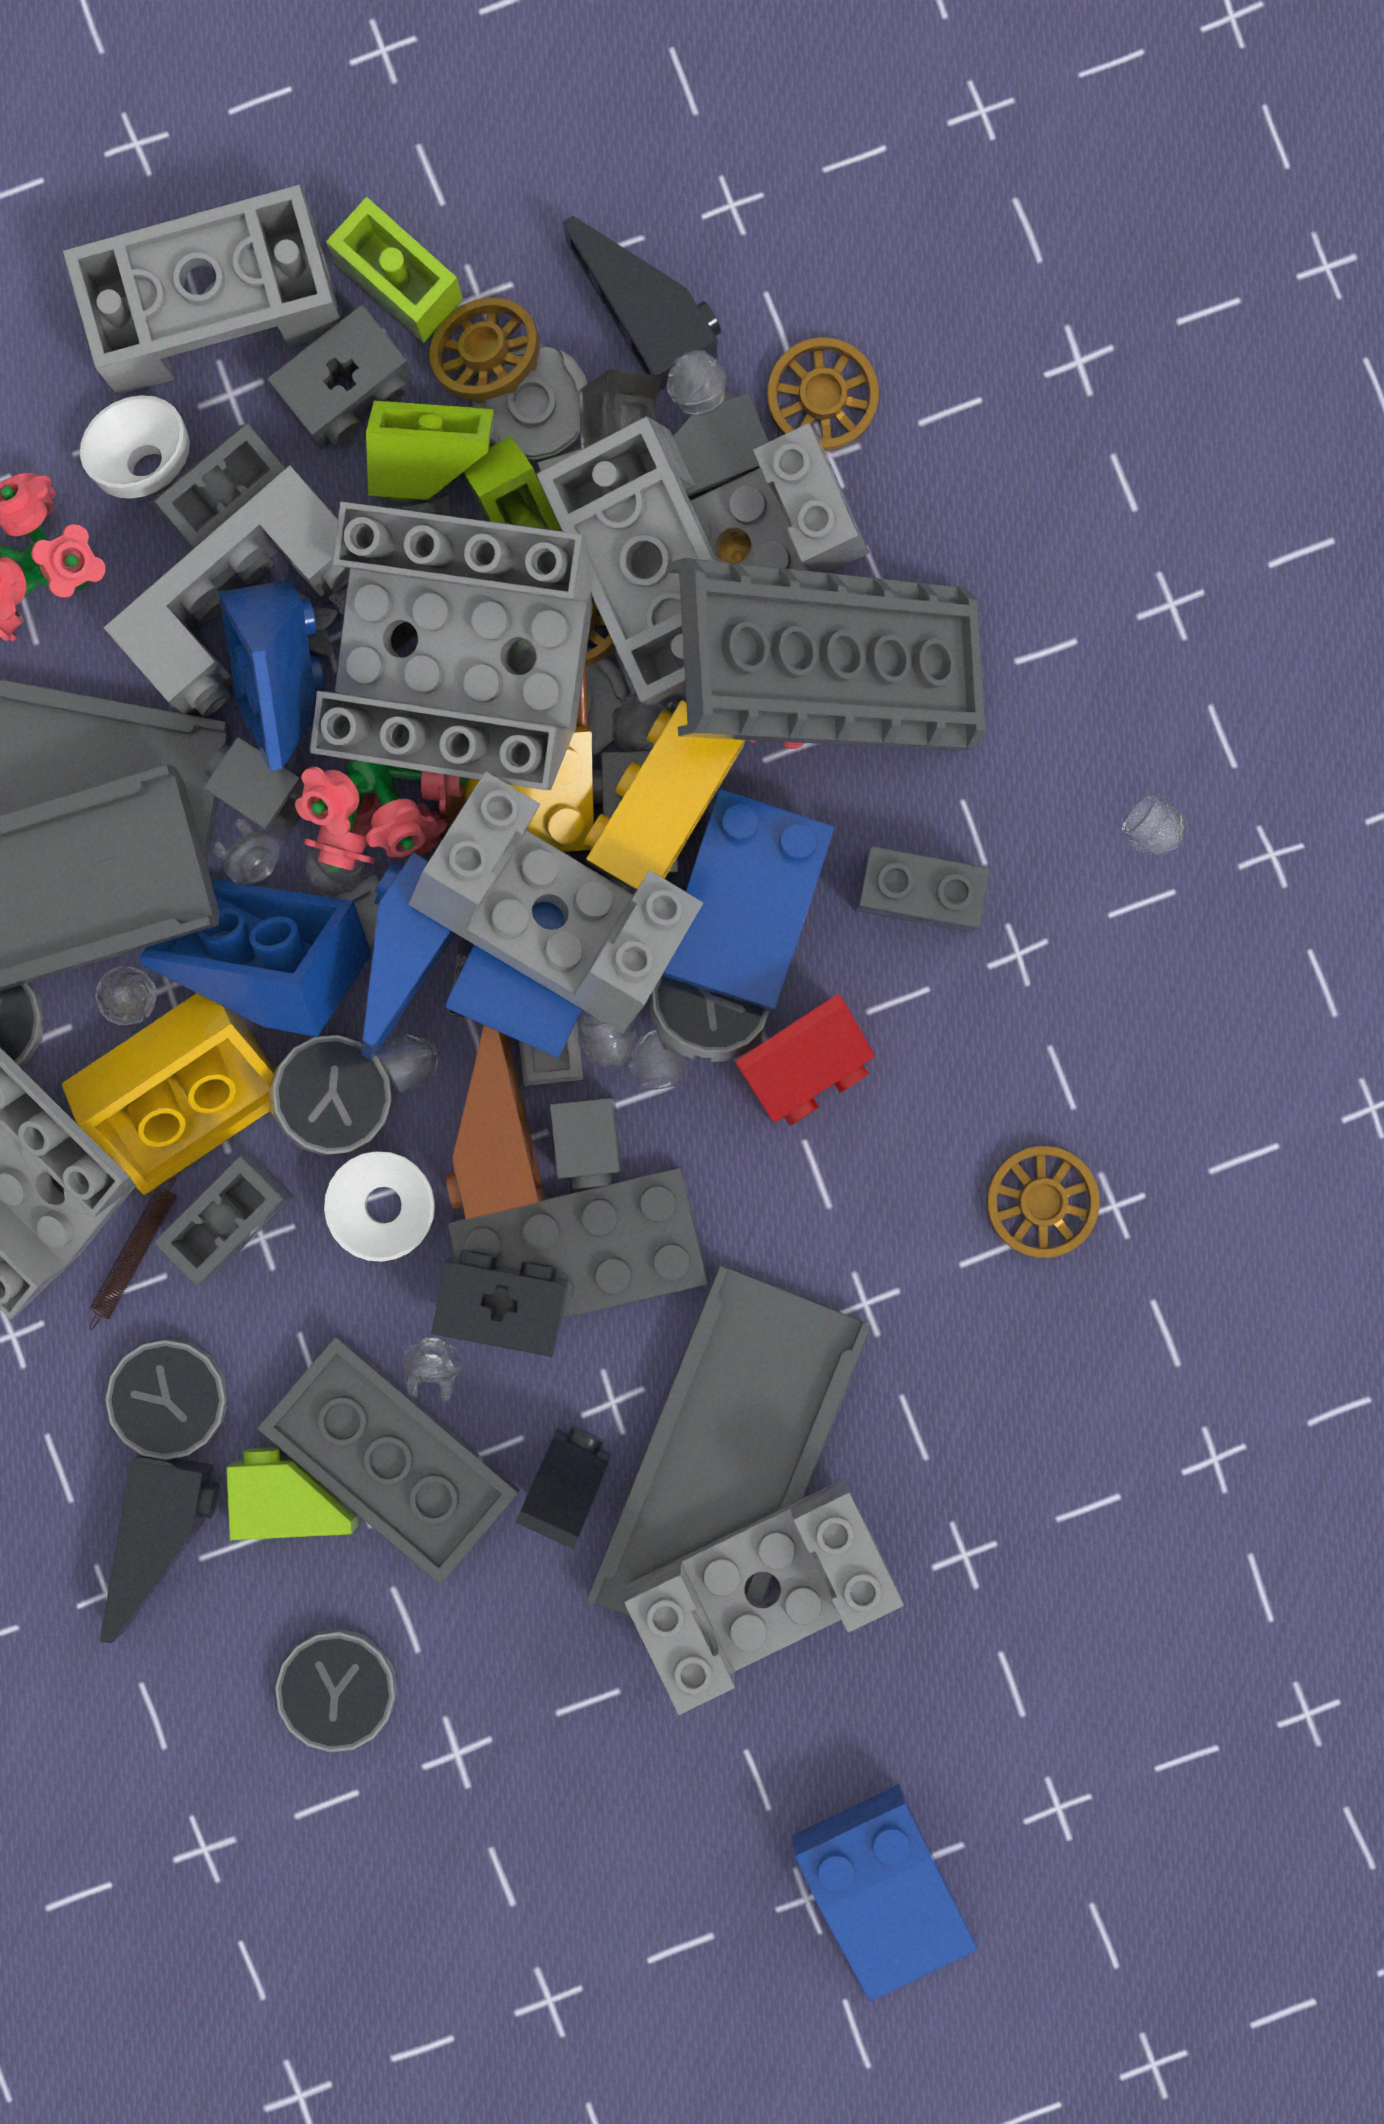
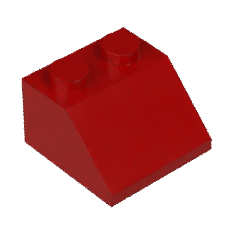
M838 993L736 1060L733 1064L771 1122L775 1123L784 1117L788 1125L791 1126L820 1107L814 1096L834 1084L839 1093L869 1075L870 1073L864 1066V1063L874 1058L875 1055L846 1003Z

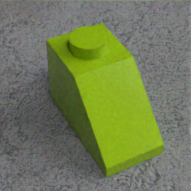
M374 401L366 430L368 496L388 497L399 502L414 499L429 500L488 453L494 423V409Z
M512 436L489 447L488 453L463 472L488 522L563 532L533 467Z
M278 1447L243 1450V1459H237L227 1467L230 1540L349 1535L359 1526V1515L291 1457H280V1448Z

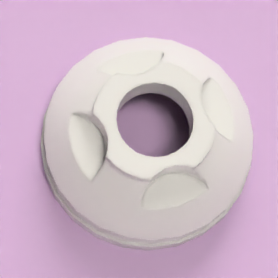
M132 396L112 403L91 421L84 432L80 444V458L82 466L91 480L107 494L118 498L130 499L144 497L164 489L179 474L189 454L190 439L183 419L175 407L166 400L155 396ZM151 454L162 456L159 467L153 473L146 476L133 475L136 463L144 456Z
M376 1151L361 1154L349 1160L338 1169L331 1179L325 1194L324 1211L330 1232L342 1248L352 1255L367 1261L383 1262L404 1256L421 1244L428 1234L434 1219L435 1199L427 1176L415 1163L404 1156L392 1152ZM388 1187L399 1195L402 1204L401 1211L394 1221L381 1223L369 1215L367 1199L376 1188Z

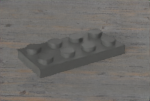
M681 1167L544 1199L535 1204L467 1220L463 1218L447 1223L456 1259L461 1258L462 1250H472L498 1256L497 1267L520 1271L522 1261L557 1267L556 1278L569 1280L562 1319L708 1285ZM500 1285L494 1294H486L485 1301L495 1304V1314L499 1316H504L510 1307H518L519 1300L511 1299L508 1296L509 1287Z
M339 1335L329 1343L257 1428L439 1585L443 1583L520 1491L518 1487Z

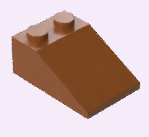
M486 1025L483 1027L452 1157L455 1171L445 1173L453 1209L463 1207L466 1220L539 1203L546 1198L508 1035Z

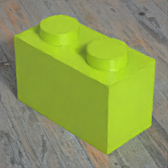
M368 197L357 206L326 241L335 265L423 344L437 330L442 321L463 301L457 277Z

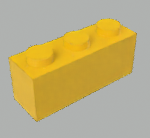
M681 700L674 713L665 708L662 710L646 738L654 747L642 766L634 761L629 765L615 790L616 794L623 797L611 819L601 814L583 843L584 846L591 849L586 859L588 865L634 892L649 870L665 879L744 747L745 740L679 737L678 727L688 724L687 704L683 700Z

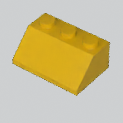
M196 993L61 1084L76 1123L131 1177L136 1188L143 1195H146L270 1112L269 1089L275 1067L237 1013Z

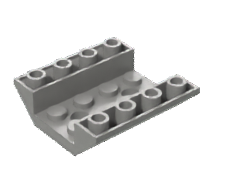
M340 501L333 565L350 568L335 692L317 691L310 753L478 780L487 771L509 785L551 790L575 732L593 607L586 536ZM403 622L412 624L418 634L417 647L407 657H400L394 651L391 644L393 630ZM520 639H526L531 642L536 651V662L533 668L523 675L516 674L508 663L509 649L514 642Z
M0 1048V1310L11 1320L84 1251L136 1185L131 1177ZM50 1175L64 1188V1193L54 1186Z

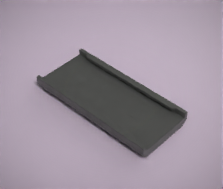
M682 558L668 563L669 573L679 574L688 724L678 727L679 737L963 751L976 748L985 732L978 600L967 588Z
M0 679V816L168 764L176 767L185 783L207 863L219 798L203 788L210 778L205 774V770L213 755L222 745L227 744L230 746V725L223 721Z
M166 764L0 816V991L219 926L220 911L185 783L175 766Z
M719 1265L586 1603L593 1606L596 1603L631 1617L624 1603L628 1583L803 1499L871 1325L735 1269ZM757 1572L748 1578L744 1590L750 1600L755 1603H762L772 1574Z

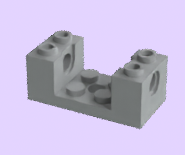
M300 184L63 251L95 368L117 396L174 380L169 356L278 326L288 347L317 340L342 320L314 217ZM199 266L213 269L216 272V281L210 291L205 294L194 295L185 290L184 280L190 270Z
M646 416L537 473V476L562 531L586 536L591 594L640 702L664 706L686 695L679 574L669 573L668 563L682 558L717 561L685 491L695 486L675 440L668 428ZM653 543L662 554L661 568L653 577L640 579L632 569V556L641 545Z
M810 423L753 449L760 468L690 501L713 553L719 562H723L719 552L720 545L724 538L732 533H744L749 536L751 541L749 555L738 564L829 573L870 554L824 447ZM646 543L635 550L631 564L637 577L648 579L656 575L660 570L662 554L655 544Z
M289 465L103 628L171 705L186 715L198 716L201 714L203 717L210 716L229 699L231 694L227 689L232 686V679L230 673L190 628L198 621L201 624H206L221 613L218 592L236 589L243 582L246 585H251L262 578L272 567L274 562L271 557L278 551L283 554L325 604L334 596L339 600L347 597L350 568L333 565L338 519Z
M485 771L424 868L409 906L623 1033L647 1002L703 902L650 870L634 894L624 890L528 832L527 829L540 803ZM541 902L554 904L563 914L564 925L554 930L541 927L533 918L532 907Z
M845 1479L835 1482L628 1583L624 1599L625 1606L678 1715L734 1689L735 1671L829 1625L842 1620L849 1633L904 1606L898 1588ZM757 1572H768L774 1575L780 1583V1590L776 1598L765 1604L755 1603L750 1600L745 1593L744 1587L751 1575Z

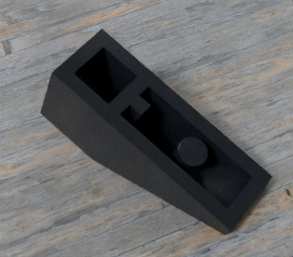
M575 216L563 221L567 245L656 393L717 357L718 339L716 336L721 333V328L713 311L705 301L696 304L686 287Z
M571 1426L568 1434L556 1429L515 1523L574 1549L609 1463L611 1453L601 1449L604 1441L598 1436Z
M142 1455L130 1461L100 1642L112 1644L125 1632L203 1525L204 1517H213L219 1494V1483L211 1481L213 1464L177 1458L162 1460Z

